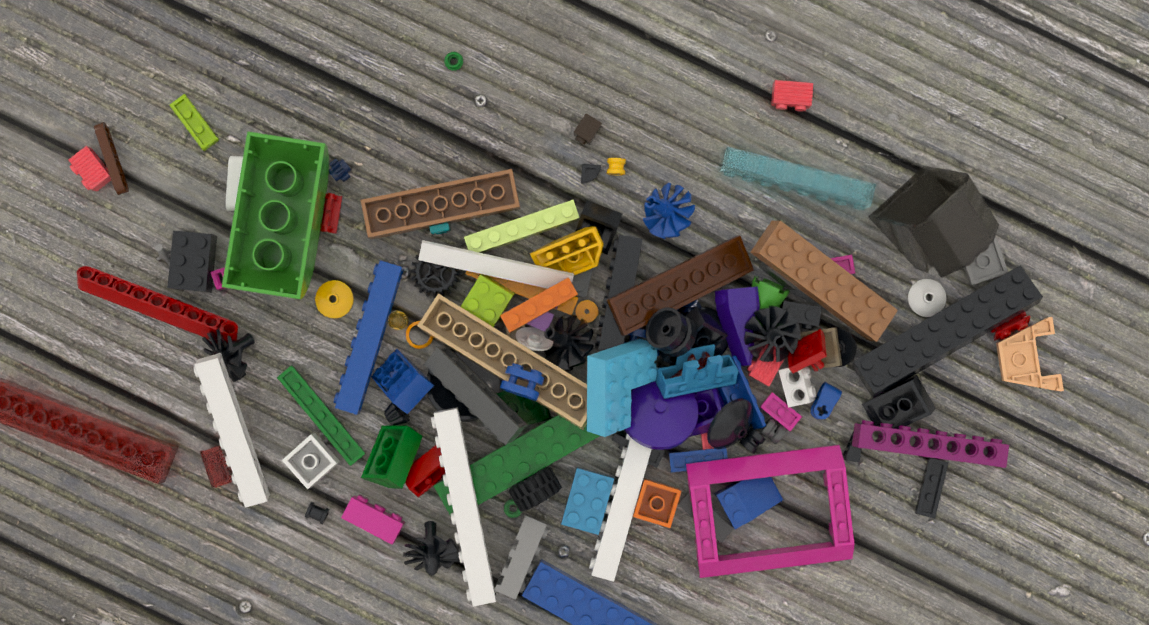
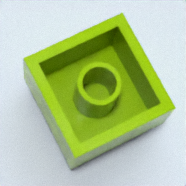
M481 274L462 303L461 308L494 327L515 293L491 277Z

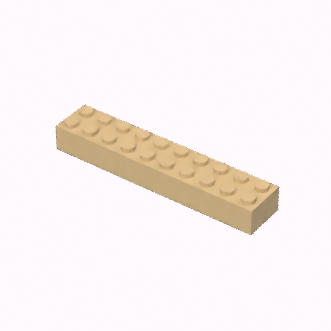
M438 294L417 325L423 332L447 345L501 380L509 381L510 376L505 374L507 366H512V363L523 366V370L529 372L531 369L541 372L542 377L545 379L542 386L536 385L535 391L539 392L537 402L584 430L587 425V384L442 295ZM517 379L516 382L517 385L526 388L529 383L520 379Z

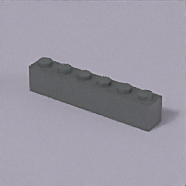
M447 345L437 347L424 363L428 371L433 376H436L446 389L454 393L455 398L459 402L464 403L469 408V412L477 416L482 421L483 426L491 430L501 443L506 445L515 441L528 425Z

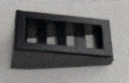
M852 433L842 456L846 461L860 462L862 448L852 446Z

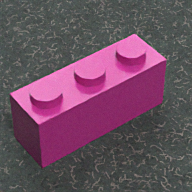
M354 495L350 499L341 518L393 545L405 524V521L402 520L403 517L393 512L392 514L385 511L386 508L379 504L372 505L368 503L369 499L362 495Z

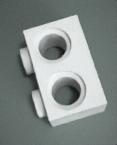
M789 367L778 370L788 408L815 401L816 390L811 385V371L809 367L797 371L800 375L799 380L794 378ZM799 389L804 392V399L799 397Z

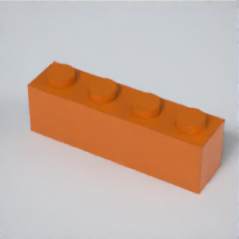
M568 277L500 316L510 333L572 299L578 293Z

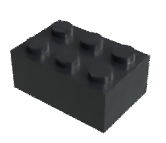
M173 231L167 288L212 293L213 279L211 272L214 271L216 235Z

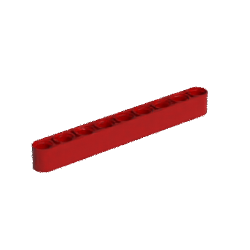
M83 266L77 270V286L81 291L206 337L207 339H210L207 335L208 332L212 331L217 336L216 330L219 329L226 343H228V335L232 341H237L238 325L234 321L89 266Z

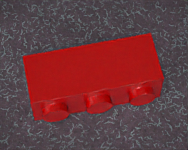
M436 445L412 464L405 484L418 498L446 474L445 468L440 466L439 456L442 455L441 448H437Z

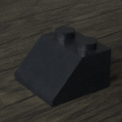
M587 200L576 231L585 227L595 226L604 243L602 253L608 255L623 213Z

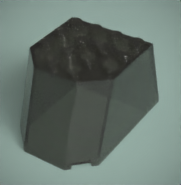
M923 166L868 216L917 270L940 278L972 264L976 256L989 248V245L995 239L999 227L997 220L967 173Z

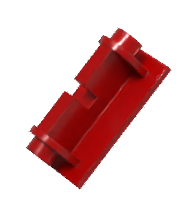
M332 193L326 194L320 231L337 234L343 196Z
M1023 312L1009 320L1008 323L1006 322L990 331L991 333L995 332L994 341L998 339L1003 340L1009 337L1012 332L1025 329L1029 324L1031 316H1027L1026 312Z

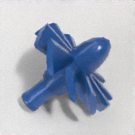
M667 183L661 189L664 199H660L657 188L654 189L652 196L646 199L650 203L645 202L644 204L646 218H643V221L650 230L649 232L659 238L680 236L679 231L684 230L692 223L686 218L689 219L693 214L695 205L679 208L681 204L691 202V193L688 191L679 201H676L677 196L684 189L680 185H675L673 196L670 199L668 195L671 183Z

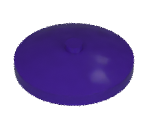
M656 381L631 390V427L625 429V431L635 442L650 449L665 450L682 444L690 437L698 420V405L693 393L664 399Z

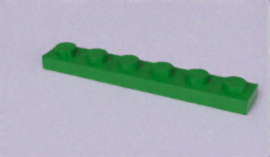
M293 365L277 377L350 466L366 454Z

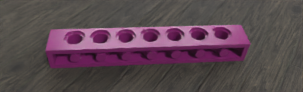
M862 420L861 424L855 423L852 440V446L1003 468L1007 467L1009 445L1002 444L1000 439L991 438L990 442L984 441V437L972 436V439H966L965 434L954 433V437L947 436L948 432L936 431L935 434H930L929 429L917 428L916 432L910 431L911 427L899 425V429L892 428V424L880 423V426H873L874 422ZM877 431L878 438L874 441L872 435ZM893 434H896L897 439L892 443L891 437ZM914 436L915 443L911 446L910 438ZM930 439L933 440V446L931 448H929L928 442ZM948 442H951L952 447H951V449L948 451V450H947V444H948ZM967 444H969L970 450L968 453H966L965 447ZM985 447L988 448V453L986 455H984L983 453Z

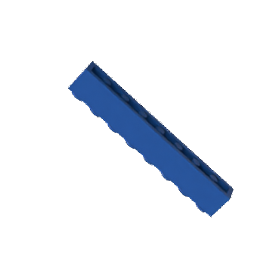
M380 260L379 264L376 263L373 275H375L373 282H370L367 293H370L368 301L365 300L363 303L362 311L364 314L362 319L358 320L356 326L358 334L357 337L352 339L351 348L353 350L351 356L348 355L345 362L347 370L340 378L339 385H342L340 393L337 392L334 398L336 409L356 415L361 412L404 268Z

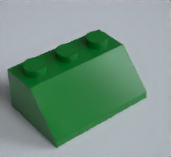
M382 425L361 478L387 488L403 489L423 436L409 426Z

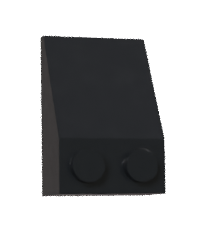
M917 375L862 404L870 420L874 422V426L886 423L892 424V428L899 429V425L907 426L931 415L936 409Z

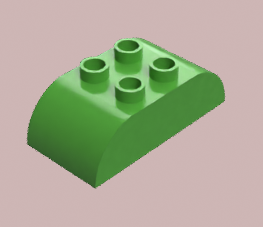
M247 131L222 287L302 299L305 296L314 271L328 186L329 154L325 143Z

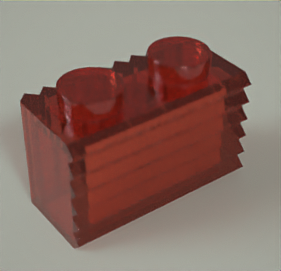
M218 445L200 451L212 488L232 482L229 475L230 472H228L229 469L226 468L224 454H222L223 450H220L221 447Z

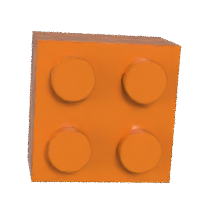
M643 478L633 517L671 528L682 492L681 489Z

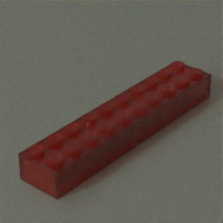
M0 378L1 424L153 483L161 484L166 481L179 446Z

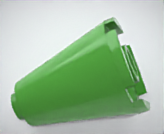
M754 276L751 287H758L759 309L769 308V306L780 307L790 290L783 291L784 286L765 278L763 281L758 280L759 276Z

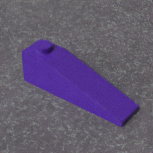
M758 287L715 291L716 311L722 328L728 334L726 340L731 355L737 357L741 366H749L752 364L753 355L748 350V347L753 346L754 342L745 345L744 333L745 331L753 333V331L745 329L744 326L752 316L755 317L753 313L759 310Z
M717 388L693 393L698 405V420L690 437L708 433L712 420L725 406Z

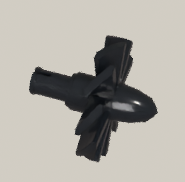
M769 306V308L756 310L753 313L756 318L752 316L746 322L745 329L760 332L762 335L745 331V345L764 339L763 342L748 347L753 356L758 357L765 345L769 344L759 360L764 362L773 361V346L776 347V362H780L788 356L789 353L784 346L787 347L791 354L795 352L798 339L801 338L797 319L788 310L777 306Z
M576 315L568 317L566 331L563 328L562 316L557 320L554 328L549 326L544 332L545 338L553 341V346L544 351L546 354L545 359L566 371H571L573 367L584 364L586 362L584 357L594 347L593 344H585L580 341H591L593 336L592 328L577 336L581 329L588 326L584 319H581L577 328L572 331V326L577 318Z
M219 329L216 330L217 336L212 331L208 332L207 335L210 340L206 337H203L202 340L213 351L204 348V352L210 356L218 353L222 354L228 375L233 382L246 376L247 363L242 361V353L244 349L255 343L253 336L247 333L239 340L232 341L228 335V343H226Z
M434 521L424 523V539L416 538L422 545L406 544L405 547L413 550L403 552V557H413L410 560L404 561L405 565L421 562L414 570L418 571L425 568L429 576H434L441 566L448 569L454 561H459V545L456 546L455 542L450 538L445 542L436 535L437 523Z

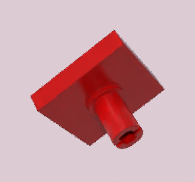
M821 329L798 340L793 354L788 350V366L793 374L809 365L815 372L818 371V368L821 370L824 367V362L821 359L827 357L825 334Z

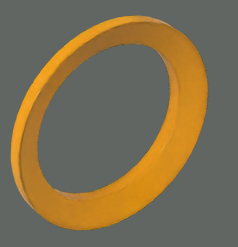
M416 321L407 328L406 340L412 347L423 349L431 344L433 337L430 336L427 343L423 345L412 343L409 332L413 326L419 324L420 321Z

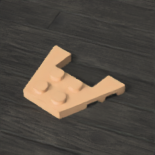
M1047 317L996 343L1002 381L1054 391H1064L1061 374L1041 376L1035 338L1037 336L1055 334L1053 317Z

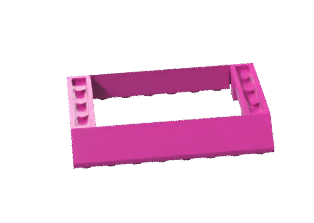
M840 445L686 464L700 578L853 559L854 536L847 474ZM825 471L823 479L828 492L831 518L829 532L832 536L833 544L831 542L718 556L710 484Z

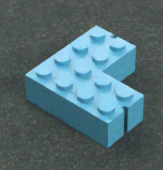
M636 339L587 356V432L606 437L631 427V390L656 381L657 364L654 363L657 360V349L650 345L648 341Z

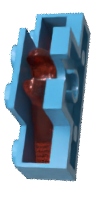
M712 344L692 348L684 355L677 357L676 365L659 368L657 370L656 384L665 399L736 384L738 369L730 355L714 356L715 345Z

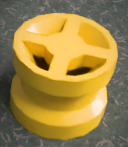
M607 158L609 168L606 174L624 176L626 159Z

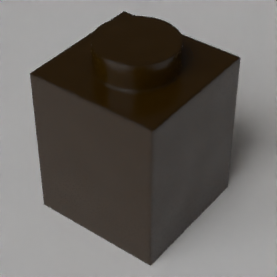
M585 113L574 131L575 140L582 145L586 143L590 145L602 127V123Z

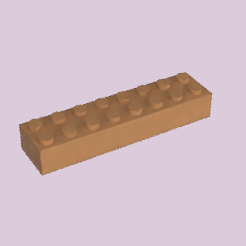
M512 169L361 200L367 235L371 240L426 229L429 226L444 223L450 224L521 209Z
M772 220L750 252L866 340L877 342L898 311L782 221Z

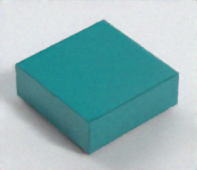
M449 223L429 226L432 235L451 231Z

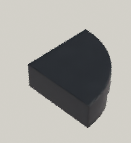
M582 164L581 184L593 181L599 175L601 165Z

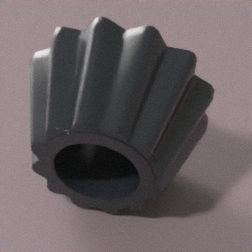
M392 402L384 411L385 418L393 426L410 421L409 414H406Z

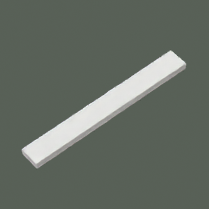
M422 240L418 259L547 289L568 277L572 282L574 273Z

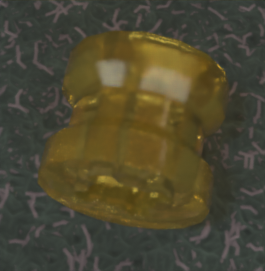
M394 311L388 317L389 326L395 330H403L409 323L408 316L401 311Z

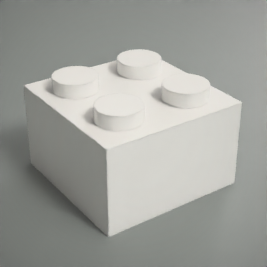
M316 433L308 436L282 460L307 489L312 488L340 463V460Z

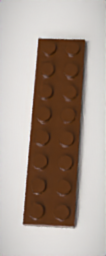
M737 235L607 299V302L621 335L625 336L647 325L651 316L659 309L669 307L677 310L754 271L741 236Z

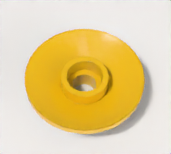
M336 280L322 284L315 296L317 309L328 318L345 316L351 310L354 301L353 293L349 286ZM333 295L336 296L334 303L330 301V297Z

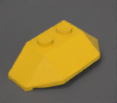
M595 226L585 227L531 252L530 255L535 265L577 275L599 265L604 243Z

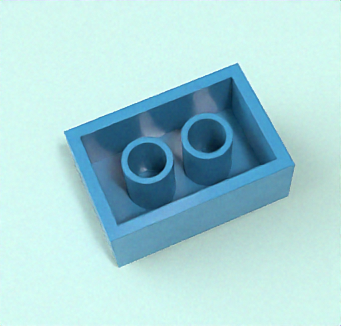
M577 467L561 525L599 535L614 477Z

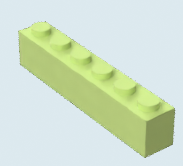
M570 200L465 236L464 239L468 250L484 253L578 221L580 217L574 200Z

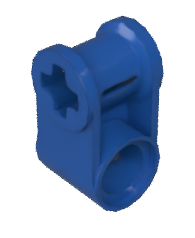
M824 382L811 406L810 413L815 419L828 418L840 399L842 391ZM822 407L824 414H819L817 408Z

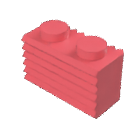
M775 80L772 88L771 106H776V109L779 110L794 107L795 111H806V109L812 106L813 83Z
M85 146L68 159L72 164L70 165L71 170L76 175L80 174L83 179L81 182L86 189L97 192L111 181L107 167L91 147Z
M769 344L765 345L756 360H752V364L747 367L749 371L747 375L766 386H770L784 361L783 359L780 362H776L775 346H773V361L764 362L759 360Z

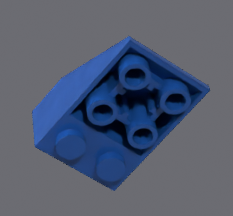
M398 349L391 353L387 360L371 376L391 402L406 414L434 386Z

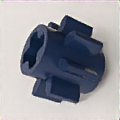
M335 158L329 163L331 166L329 173L336 182L340 179L345 182L351 177L348 173L352 169L344 159L338 161Z

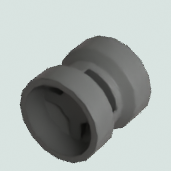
M769 418L766 426L761 429L760 434L764 437H769L771 442L777 444L785 434L786 428L778 426L776 421Z

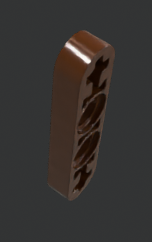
M105 122L94 125V130L116 193L121 195L129 192V187L108 126Z

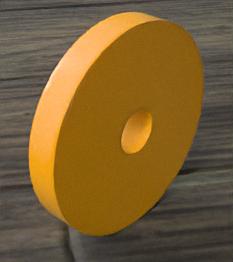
M584 300L577 305L575 313L580 321L584 319L587 323H590L597 318L598 307L594 302Z

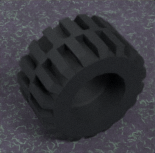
M545 467L513 485L508 492L519 511L522 512L549 499L558 493L562 486L551 467Z

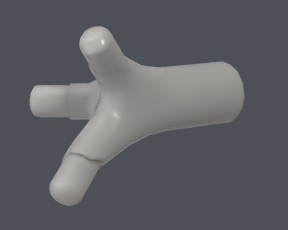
M161 244L156 245L155 250L159 254L156 259L158 261L163 259L170 266L169 254L171 249L165 250Z

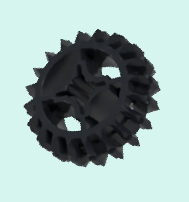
M419 260L418 264L412 262V265L417 268L410 270L411 273H416V276L411 277V280H418L414 286L416 288L422 286L419 290L420 293L427 290V297L431 295V292H433V298H436L438 292L445 297V290L448 294H452L449 288L457 289V286L453 283L455 281L461 282L459 278H456V275H462V272L457 271L456 268H452V275L447 283L444 273L449 267L426 262L429 271L422 278L421 270L425 261ZM433 267L438 270L441 269V272H439L440 278L435 275L432 276ZM436 279L442 287L431 288L425 283Z

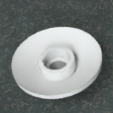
M922 279L911 286L908 292V303L916 314L923 317H931L944 308L946 292L937 281ZM927 294L932 296L931 301L926 300Z
M523 327L516 332L515 338L517 342L532 351H545L553 346V341L546 339L544 331L540 329Z

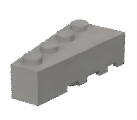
M529 514L525 515L494 591L515 600L518 593L523 592L527 583L524 581L526 574L530 575L534 566L531 563L534 556H538L542 547L539 545L541 538L545 539L548 533L547 522Z

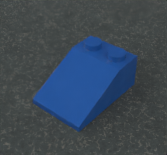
M771 477L735 481L714 493L734 529L752 521L783 500Z

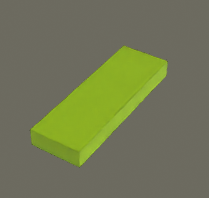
M183 94L169 105L203 151H206L219 141V138L186 94Z

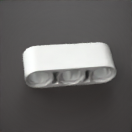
M243 156L229 157L226 190L227 211L235 210Z

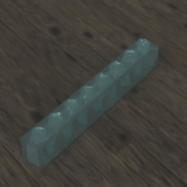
M726 147L720 171L724 172L723 175L734 178L736 175L742 177V180L747 182L756 180L760 181V184L763 186L772 187V185L779 186L780 190L788 192L791 189L798 191L797 194L802 196L816 195V199L827 201L828 199L835 200V204L846 206V203L854 205L853 208L858 210H865V208L871 207L876 188L874 183L731 147Z

